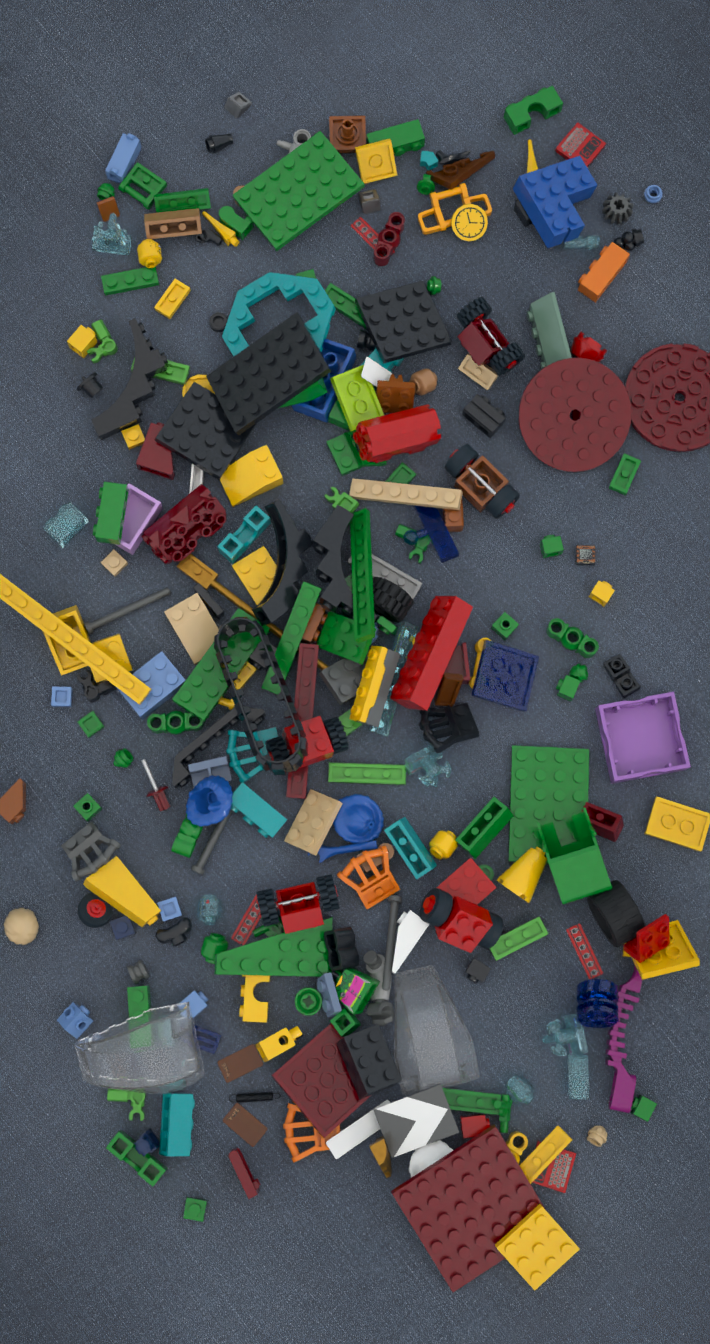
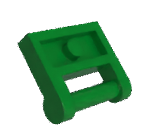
M137 162L120 183L118 189L143 204L144 208L149 210L154 204V195L161 194L166 188L167 182ZM131 182L150 194L148 198L130 187Z

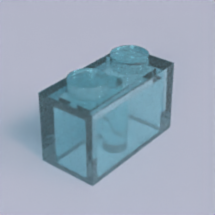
M69 502L67 505L64 504L60 507L58 514L54 518H50L45 523L43 529L48 536L63 548L89 521L79 509Z

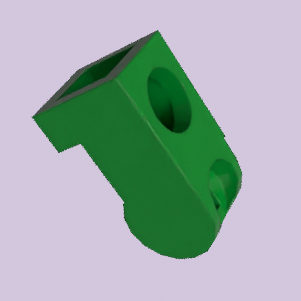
M224 206L219 210L220 223L235 231V235L242 241L254 228V223L248 216L244 220L234 212L232 207Z

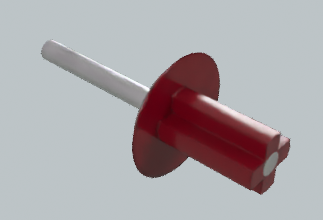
M146 759L141 760L154 790L148 792L146 797L153 795L160 812L168 809L170 805L164 794V790L168 786L157 787Z

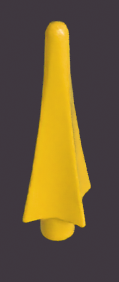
M531 139L528 140L527 173L538 170Z
M202 212L203 216L212 224L227 246L230 244L234 247L238 246L239 240L235 236V231L214 219L207 212Z

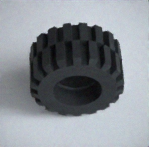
M373 577L374 612L390 621L402 622L414 604L413 599L395 583L385 578Z

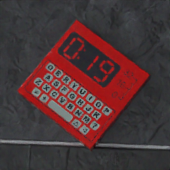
M577 122L556 147L555 152L566 160L581 156L588 168L606 146V143Z
M537 1141L535 1149L541 1143L540 1141ZM563 1149L532 1183L565 1193L576 1153Z

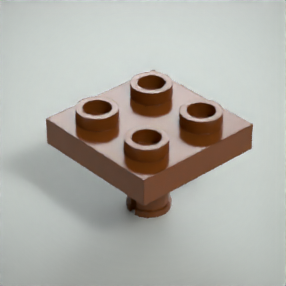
M329 116L330 143L339 153H356L355 147L366 145L365 116Z

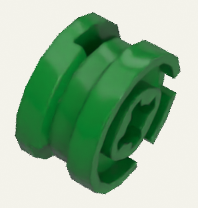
M313 988L301 989L295 997L296 1009L306 1016L316 1014L322 1006L320 993Z

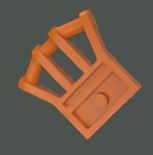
M385 845L380 846V849L365 850L359 857L351 858L343 871H339L337 874L343 882L357 892L367 910L400 890L390 872L388 850ZM381 856L383 870L379 872L371 858ZM366 861L374 873L368 879L359 866ZM354 869L362 880L360 884L348 878Z
M288 1103V1113L285 1123H283V1129L286 1132L284 1143L287 1144L293 1156L291 1158L293 1163L316 1151L330 1150L326 1142L340 1133V1124L323 1138L309 1121L293 1122L296 1111H301L296 1105ZM313 1126L314 1135L294 1137L293 1128ZM314 1141V1146L301 1153L295 1144L296 1142Z

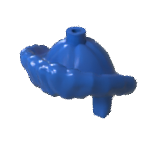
M219 775L209 776L199 781L188 794L186 814L188 820L199 827L209 826L222 821L228 816L233 802V792L229 782Z
M360 794L346 796L338 800L343 804L333 825L343 840L357 844L374 841V839L378 838L384 827V817L375 801L368 796Z

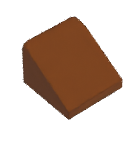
M113 196L97 202L104 222L120 216Z

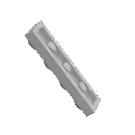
M372 554L373 577L385 578L395 583L414 600L423 583ZM351 557L348 560L350 565H352Z

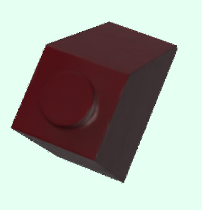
M159 422L157 424L151 423L136 462L137 468L174 480L172 451L155 441L156 436L165 424Z

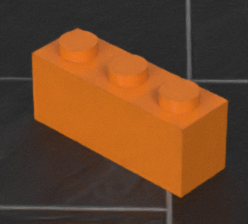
M614 242L602 249L599 254L601 257L598 261L595 259L591 263L588 274L584 273L578 281L580 283L578 291L595 303L627 263L630 256L627 251Z

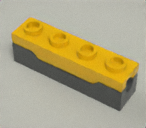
M371 645L365 668L362 671L361 682L356 691L354 705L351 708L350 720L367 726H379L400 653L382 646Z

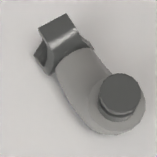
M371 950L364 955L363 960L366 963V969L370 976L379 980L380 983L371 997V1001L375 1003L369 1004L367 1014L368 1016L372 1015V1024L385 1026L394 1019L393 1005L388 1002L391 982L390 989L384 991L382 989L385 957Z

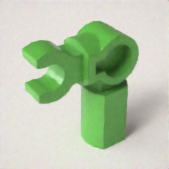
M98 320L91 325L97 338L102 343L98 345V348H90L87 351L89 355L96 353V357L91 359L93 363H98L101 357L113 355L118 350L117 344L111 339V335L103 320Z
M108 1087L107 1101L128 1102V1100H131L133 1109L129 1114V1119L133 1120V1114L139 1113L141 1116L140 1121H143L145 1113L142 1107L145 1105L146 1091L143 1088L136 1087L133 1091H130L129 1088Z

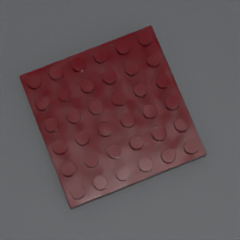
M494 1124L391 1191L452 1292H455L504 1260L505 1257L495 1247V1244L539 1204L543 1206Z

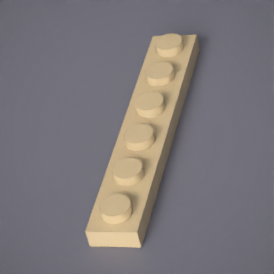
M352 478L349 496L360 500L460 510L463 492L459 489Z

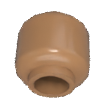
M424 368L413 373L409 382H415V393L422 396L436 389L437 376L430 369Z

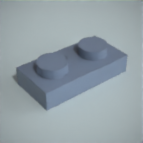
M331 972L325 973L317 979V989L321 993L322 1007L328 1018L337 1015L342 1010Z

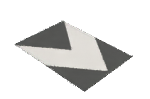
M441 1084L374 1109L392 1158L460 1133Z

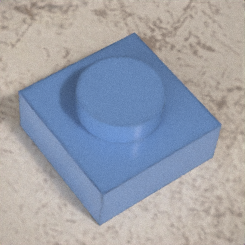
M52 687L51 706L72 707V687Z
M177 897L157 903L161 910L160 914L163 922L182 916Z

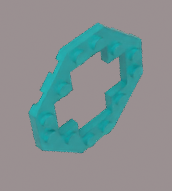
M269 272L237 292L222 335L232 355H237L249 346L240 330L255 322L248 308L280 289L287 302L302 293L305 294L317 313L316 317L305 324L322 353V345L324 339L327 338L332 316H334L336 308L318 279Z

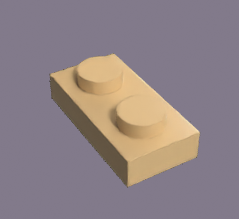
M470 353L466 355L458 368L486 390L491 388L499 376L495 370L486 364L478 366L472 360Z

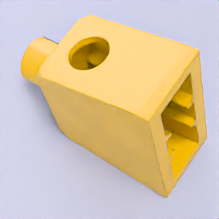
M298 1026L290 1030L285 1027L255 1044L263 1061L266 1062L295 1046L294 1041L303 1035ZM281 1037L285 1040L283 1045L279 1043V1038Z

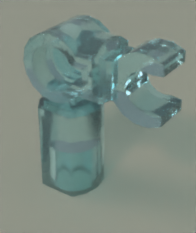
M589 235L585 238L579 236L576 239L565 242L564 249H583V247L585 249H598L600 236Z

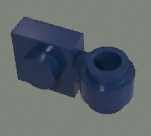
M151 1128L139 1136L140 1139L134 1143L138 1154H142L143 1157L160 1147V1141Z

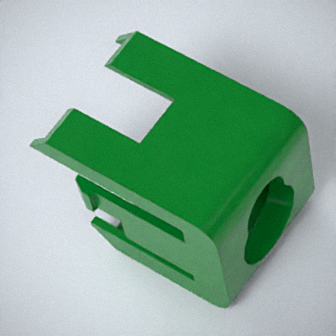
M586 807L583 808V812L571 815L580 840L561 846L553 821L540 825L539 822L536 823L543 841L542 849L546 854L563 905L613 889L595 837L597 834L591 825Z

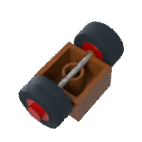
M465 444L450 455V459L444 467L454 478H458L455 481L454 487L461 489L462 495L480 513L486 508L496 519L505 513L508 514L515 507L514 504L519 499L520 494L511 485H508L509 481L483 455L476 461L479 454L469 444Z

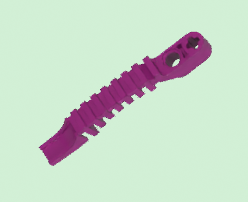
M634 966L631 978L623 985H620L619 990L615 993L617 999L613 1001L612 1006H615V1008L611 1011L613 1018L609 1022L611 1030H608L610 1040L607 1039L609 1048L606 1049L605 1053L611 1059L606 1060L605 1064L613 1066L615 1069L609 1109L624 1113H630L636 1075L628 1074L622 1065V1058L626 1059L627 1054L617 1052L618 1047L625 1048V1043L618 1042L617 1037H625V1033L618 1032V1027L626 1028L625 1023L619 1022L620 1018L627 1020L629 1018V1015L622 1013L621 1010L633 1011L634 1007L623 1003L624 999L634 1003H638L640 999L626 994V990L640 993L642 978L636 966Z

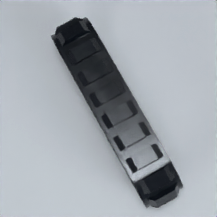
M236 617L229 621L227 620L219 627L218 634L214 636V648L252 753L256 756L257 763L265 771H272L274 775H286L289 772L296 771L304 764L303 759L308 755V742L268 636L265 634L264 628L256 620L251 621L248 617ZM248 632L253 637L258 636L261 642L257 646L259 650H266L268 655L264 664L266 667H272L275 673L270 678L272 684H279L281 689L277 698L279 701H285L288 709L283 713L285 718H292L295 726L290 731L292 736L298 735L299 743H295L294 750L296 751L286 760L273 761L268 754L263 756L260 752V749L264 747L263 742L256 741L253 732L257 730L256 723L250 724L247 714L251 712L250 707L242 705L240 698L245 694L243 689H236L234 681L238 678L237 673L230 672L227 664L232 661L230 655H224V649L228 648V640L237 633Z

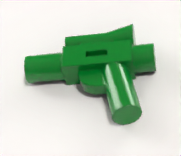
M280 917V923L266 927L262 925L254 929L252 932L255 938L264 933L268 937L282 933L281 929L284 931V927Z
M502 1094V1099L494 1102V1107L499 1109L501 1133H508V1121H510L511 1105L513 1102L509 1094Z

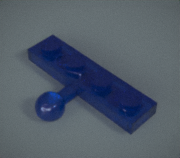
M413 505L424 529L416 532L414 530L406 531L403 536L404 542L408 545H414L419 538L428 535L441 563L458 557L459 552L437 508Z

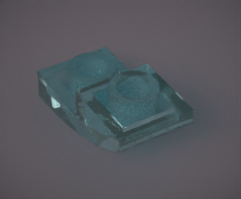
M568 1055L569 1099H589L588 1055Z

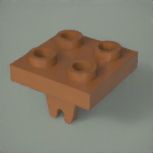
M391 374L389 381H377V398L384 413H396L413 408L415 382H403L402 375H398V378H395L394 374Z

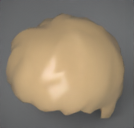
M15 908L9 912L4 922V931L10 941L16 945H26L31 943L38 934L39 925L33 911L25 908Z

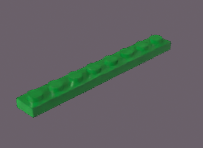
M366 508L352 513L354 517L350 524L354 640L358 643L375 637L370 511Z

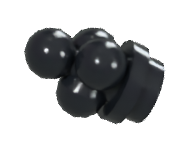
M632 229V233L629 231L624 232L622 238H615L614 243L621 248L624 246L627 251H632L635 246L639 247L640 244L644 243L641 229Z

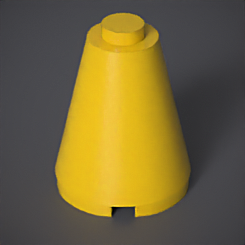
M531 847L500 875L496 881L502 883L510 891L529 903L547 861L545 852L539 847L535 849Z

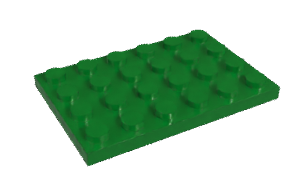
M319 131L234 193L233 198L273 248L278 251L363 189L365 184L324 134Z
M512 745L510 811L514 816L509 821L508 862H516L531 847L533 849L536 847L542 849L543 841L536 824L538 822L540 825L553 821L561 846L580 840L571 815L580 813L586 802H588L589 749Z

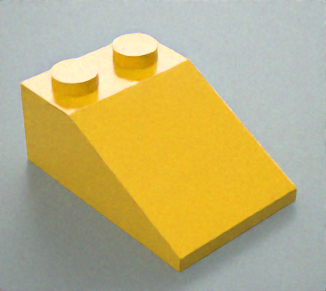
M265 445L249 452L229 465L220 482L232 507L282 485L283 477L268 446Z
M77 605L53 613L90 642ZM43 631L61 676L88 666Z

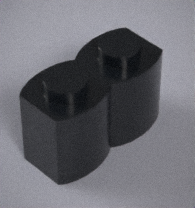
M352 927L324 932V942L328 950V962L332 971L359 966V954L355 947V934Z

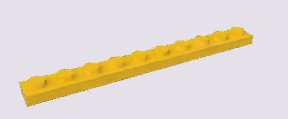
M0 574V599L141 705L151 692V688Z

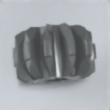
M616 192L614 196L609 195L607 200L603 202L602 214H606L605 220L611 219V224L615 221L619 225L622 221L627 222L633 214L632 209L634 205L630 203V197L624 198V193L619 196Z

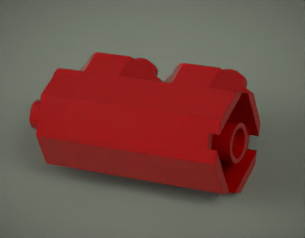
M427 404L359 422L356 432H353V439L355 443H358L360 458L368 462L379 463L390 460L393 455L401 453L413 454L424 451L427 446L437 444L441 439V434H437V429H441V425L435 409H429L430 405Z

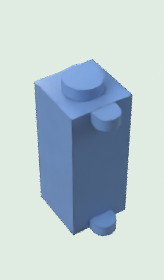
M130 133L122 134L105 170L107 179L120 184L131 171L141 151V143L136 136Z

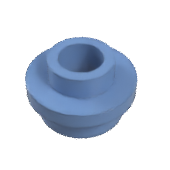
M657 185L648 186L644 192L645 199L650 203L659 202L663 195L661 188Z

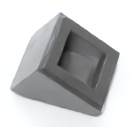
M237 92L228 97L225 109L235 118H238L252 105V102L243 94Z
M376 189L358 193L364 214L381 210L380 199Z

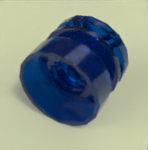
M590 979L577 985L576 999L578 1005L576 1006V1018L578 1023L590 1028H607L617 1024L619 1021V1008L617 1005L618 986L614 982L603 979Z

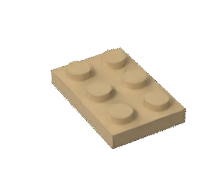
M310 789L284 841L316 856L343 803Z

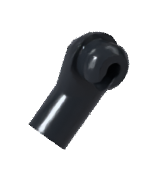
M210 229L203 230L202 234L195 235V239L199 243L212 241L217 246H220L223 242V238Z

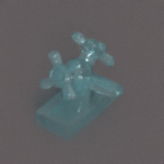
M110 214L106 230L101 229L104 223L102 221L99 222L98 226H94V236L92 238L93 251L129 255L132 237L131 235H125L128 232L127 229H120V225L116 223V214Z

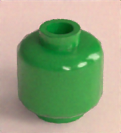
M210 933V935L204 938L201 955L206 958V962L215 964V954L228 950L229 944L225 940V936L218 933Z

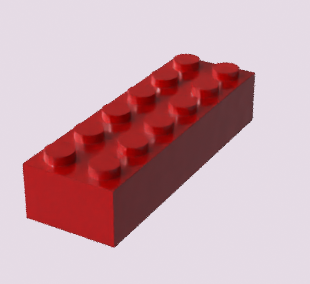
M435 596L430 603L427 615L423 619V625L415 637V643L407 655L406 663L400 670L398 681L392 688L391 700L407 709L428 711L473 606L457 596Z

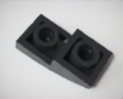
M620 654L603 663L623 698L640 690V685L631 674L630 667Z

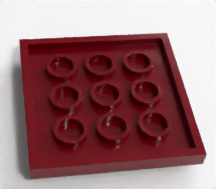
M332 1023L271 1075L323 1138L330 1134L370 1097L359 1100L336 1044L343 1037L340 1036Z

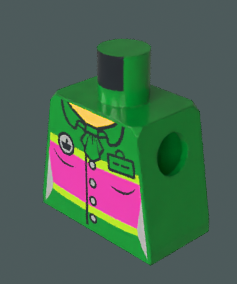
M354 968L345 969L343 973L339 970L332 971L333 981L337 983L335 988L339 1001L353 1015L361 1014L380 981Z

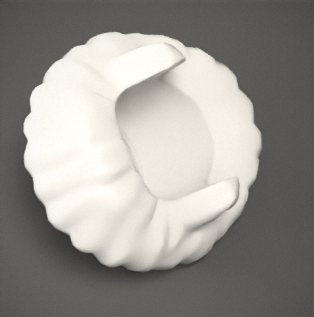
M441 1140L415 1149L409 1166L411 1178L452 1152L453 1149Z

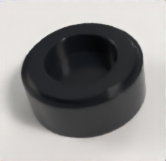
M214 313L210 317L209 323L213 331H224L228 320L226 315Z

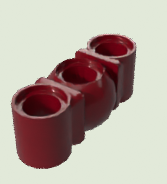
M400 212L390 214L385 228L378 234V242L374 248L373 257L375 264L378 266L387 265L393 250L400 244V236L404 230L405 218ZM399 222L400 225H394L392 223ZM391 237L393 240L387 241L385 238ZM379 253H384V254H386V256H385V257H380V256H378V254H379Z

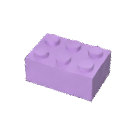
M128 484L129 494L121 544L115 545L133 555L143 540L141 538L144 534L143 532L155 522L163 507L160 501Z

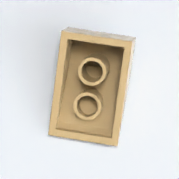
M196 593L164 611L194 665L200 662L213 644L214 636L219 631L200 596Z

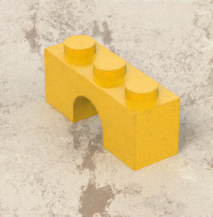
M242 975V977H245V985H241V997H244V1005H240L239 1017H243V1021L267 1023L269 1002L258 1001L254 997L253 991L258 983L270 982V976Z

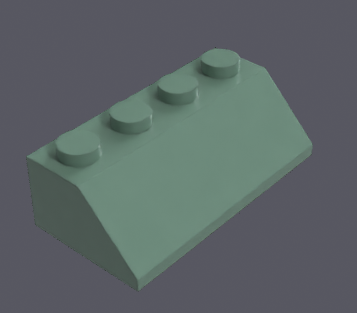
M551 292L531 303L529 311H527L528 321L532 322L533 326L531 328L532 337L537 341L536 353L542 360L540 362L541 369L555 361L572 358L555 292Z

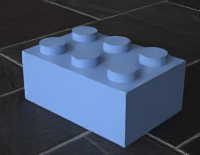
M161 651L132 674L152 689L141 705L120 689L118 691L139 717L144 720L174 696L186 680Z

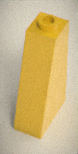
M117 856L99 868L95 874L93 873L85 879L83 885L139 926L144 927L146 924L151 926L159 919L157 916L161 910Z

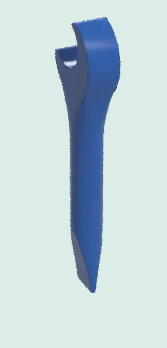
M376 840L339 847L321 845L318 851L320 855L319 863L337 854L377 848Z

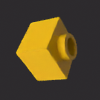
M598 581L588 597L605 607L615 590L612 589V585L608 582Z

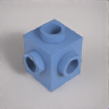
M74 1002L57 1019L64 1030L76 1039L93 1022L89 1016L90 1011L84 1005L79 1007Z

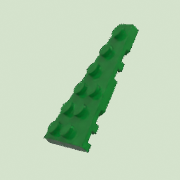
M333 917L324 919V925L287 934L283 932L215 954L214 974L321 977L325 973H332L328 962V950L324 942V932L332 930Z

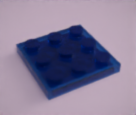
M485 640L471 696L519 711H527L539 656Z

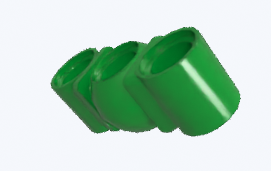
M559 618L552 619L546 628L547 635L558 642L561 641L566 649L576 650L575 652L580 653L584 658H591L598 651V642L593 638H589L588 635L584 636L579 628L568 627L569 624L564 623ZM558 625L560 632H553L551 626ZM568 635H575L577 641L570 642L568 640ZM590 644L593 647V652H587L584 645Z
M176 710L169 712L167 715L165 713L161 715L152 714L147 719V725L153 733L169 732L175 735L181 734L185 730L186 732L191 730L200 731L204 727L205 722L200 720L197 726H192L190 721L196 716L188 712L183 713ZM175 718L181 719V724L178 727L171 726V721ZM154 720H161L162 723L160 727H152V722Z
M186 814V818L182 822L171 851L190 858L203 826L199 827L192 824Z

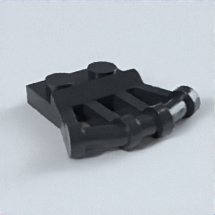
M468 703L452 707L448 705L444 709L429 707L428 711L420 710L421 722L419 726L424 732V740L434 747L433 749L436 753H441L454 743L479 737V731ZM429 716L442 717L439 719L429 721ZM445 725H448V726H449L448 728H444V729H440V730H436V731H432V730H431V729H433V728H437V727H441V726H445ZM450 736L449 738H447V739L444 740L443 742H441V741L439 742V741L437 740V739H439V738H443V737Z

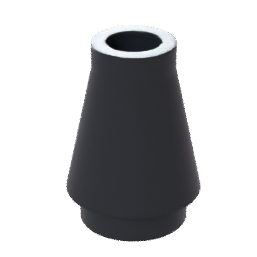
M230 133L209 135L208 138H205V145L209 153H216L233 144V138Z

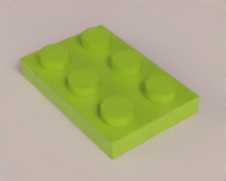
M364 365L330 378L350 431L356 430L358 423L361 421L384 416L372 383L361 377Z

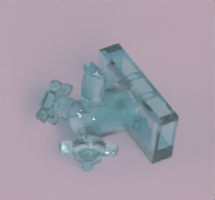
M432 745L405 758L406 771L409 775L420 769L426 772L425 776L419 775L418 777L426 787L430 785L436 787L438 785V775L446 773V778H449L452 771L448 761H445L446 766H439L436 761L443 758L442 752L436 753Z
M580 1013L561 1016L564 1029L560 1030L559 1019L550 1022L546 1026L547 1033L553 1032L554 1034L544 1036L543 1042L546 1044L556 1042L555 1047L551 1046L552 1054L566 1056V1049L563 1048L566 1044L568 1045L570 1056L588 1053Z

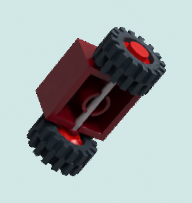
M479 297L465 305L457 314L456 318L464 327V330L457 337L478 366L490 363L495 372L500 376L520 364V361L525 358V353L516 342L511 345L491 318L486 319L491 314L492 308L484 297Z

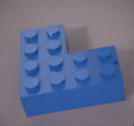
M577 156L520 175L513 190L546 247L551 248L561 244L563 241L565 243L579 237L585 224L573 204L590 198L597 187V183L581 156Z

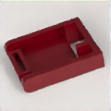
M233 1148L229 1153V1159L248 1199L258 1195L261 1184L258 1178L254 1180L240 1148Z

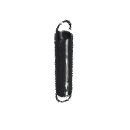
M259 1092L232 1095H236L237 1103L273 1101V1094L279 1093Z

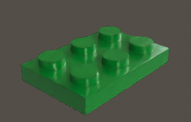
M330 611L316 645H319V648L363 665L373 638L361 643L354 640V620Z

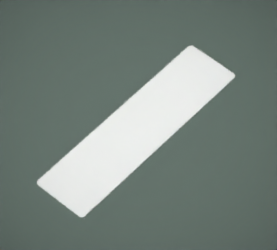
M386 1100L374 1109L390 1104V1101ZM374 1109L326 1142L335 1159H338L380 1130Z

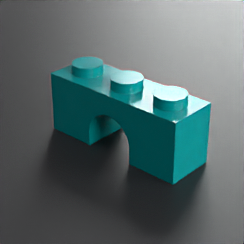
M255 506L243 518V523L233 534L229 533L217 546L219 553L233 564L271 524L270 517L258 506Z

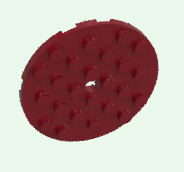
M684 343L683 345H662L644 354L633 366L625 383L631 403V424L634 429L649 443L669 451L687 452L709 445L710 352L707 353L699 349L698 346ZM675 394H682L684 401L675 400Z
M567 358L555 361L536 373L523 391L519 404V428L529 450L548 466L569 472L590 470L608 461L623 445L631 424L629 395L619 377L599 362L586 358ZM576 409L580 413V418L574 421L570 418V412Z

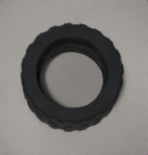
M614 880L611 882L613 889L587 897V902L603 934L614 947L618 948L636 938V933L645 927V923L629 892L621 882Z

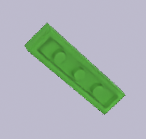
M329 762L328 783L405 785L406 765Z

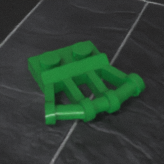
M356 430L345 432L338 437L326 441L341 476L362 467L387 465V461L375 463L360 458V454L356 449L358 443L352 440L353 432H356Z

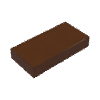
M444 672L434 699L435 705L454 706L464 680L462 674Z

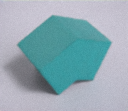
M421 152L420 166L426 167L427 170L438 167L439 161L433 152Z

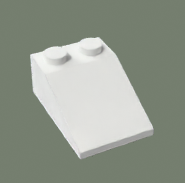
M411 910L408 913L403 912L397 921L400 925L397 928L393 953V974L397 972L429 926L428 923L422 921Z

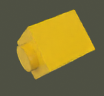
M80 325L67 340L69 348L84 359L88 354L87 351L98 343L95 336L96 333L91 328H85Z

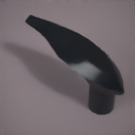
M439 150L436 156L440 164L447 165L461 160L471 151L446 156Z

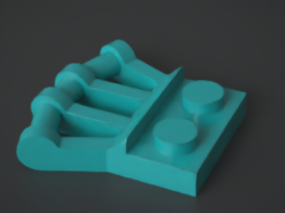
M276 727L253 732L256 741L263 742L264 747L260 749L263 756L267 755L265 741L278 737ZM228 730L229 741L226 753L230 757L231 762L229 765L240 778L239 782L245 783L264 769L259 765L248 774L243 771L241 766L257 762L256 756L238 760L237 753L251 750L249 744L236 747L237 737L247 738L245 732Z

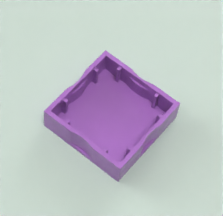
M674 692L647 696L635 701L625 700L598 705L595 709L611 784L684 771L691 767L685 740L680 730V716Z

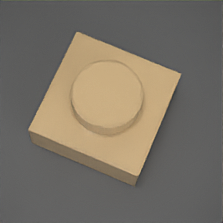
M113 550L101 564L116 577L128 565V562Z

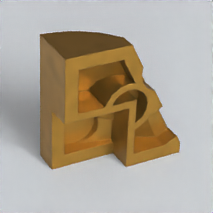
M381 1136L376 1139V1142L370 1144L369 1147L386 1178H389L392 1173L391 1158L385 1139Z

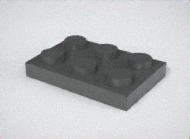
M367 655L363 665L343 658L319 673L339 705L356 697V691L362 678V671L368 659Z

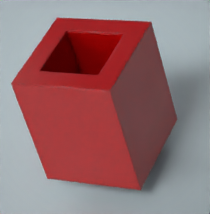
M484 1114L460 1116L463 1138L475 1137L490 1127L489 1118H485Z

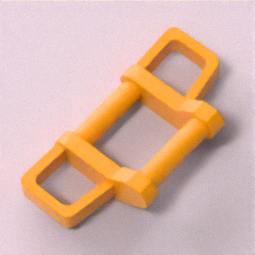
M465 183L459 184L458 187L452 190L448 189L438 193H430L432 208L418 214V222L422 233L427 235L438 231H445L446 228L451 227V219L444 221L438 200L458 194L461 195L463 205L482 200L487 208L484 212L487 216H490L492 207L488 196L480 194L469 197ZM434 214L438 226L426 228L422 218Z

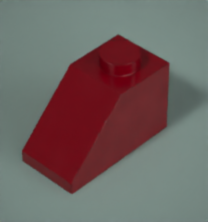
M586 802L583 808L586 807L591 825L595 829L596 834L616 842L624 827L622 816Z

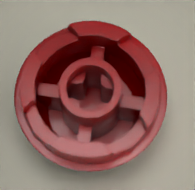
M580 331L577 337L573 339L570 353L575 358H586L596 362L603 360L607 350H600L601 345L591 337L584 338V333Z

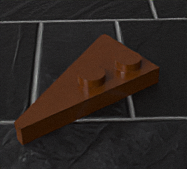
M484 152L480 154L478 159L472 161L469 158L459 160L453 164L444 165L441 171L433 173L431 170H428L426 174L431 175V181L452 190L495 158V152Z

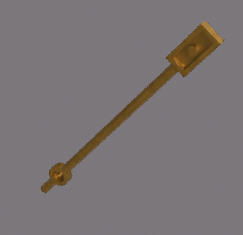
M189 554L177 565L180 571L197 584H201L205 590H208L210 586L244 612L257 619L252 611L253 608L217 582L218 574L195 556ZM273 623L267 624L266 626L270 628V631L281 639L283 631ZM318 658L317 667L324 670L329 667Z

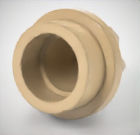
M594 1126L588 1131L587 1140L591 1144L601 1147L603 1143H606L607 1132L604 1127Z

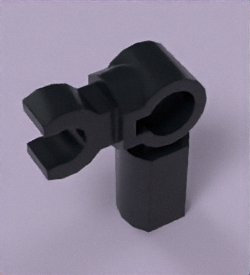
M89 670L86 671L88 677L85 680L80 675H77L78 681L84 685V695L90 702H96L99 700L100 695H106L117 690L116 686L108 680L100 682L96 686L95 682H92L93 676Z

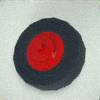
M92 892L81 899L77 913L84 925L91 928H99L110 921L113 915V906Z

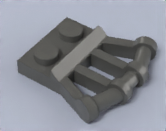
M92 821L61 845L72 861L73 870L71 874L75 881L81 880V877L90 873L95 874L101 865H106L109 862L108 860L114 851L118 850L121 846L116 840L104 837ZM102 843L108 846L104 853L98 847ZM93 850L99 857L94 862L88 857V854ZM83 859L87 867L80 869L79 861Z

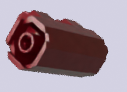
M202 484L146 529L141 536L145 543L152 547L151 551L155 556L160 558L165 565L167 563L170 564L172 561L184 560L194 551L199 538L202 536H212L226 522L227 514L217 498L210 494L209 489Z

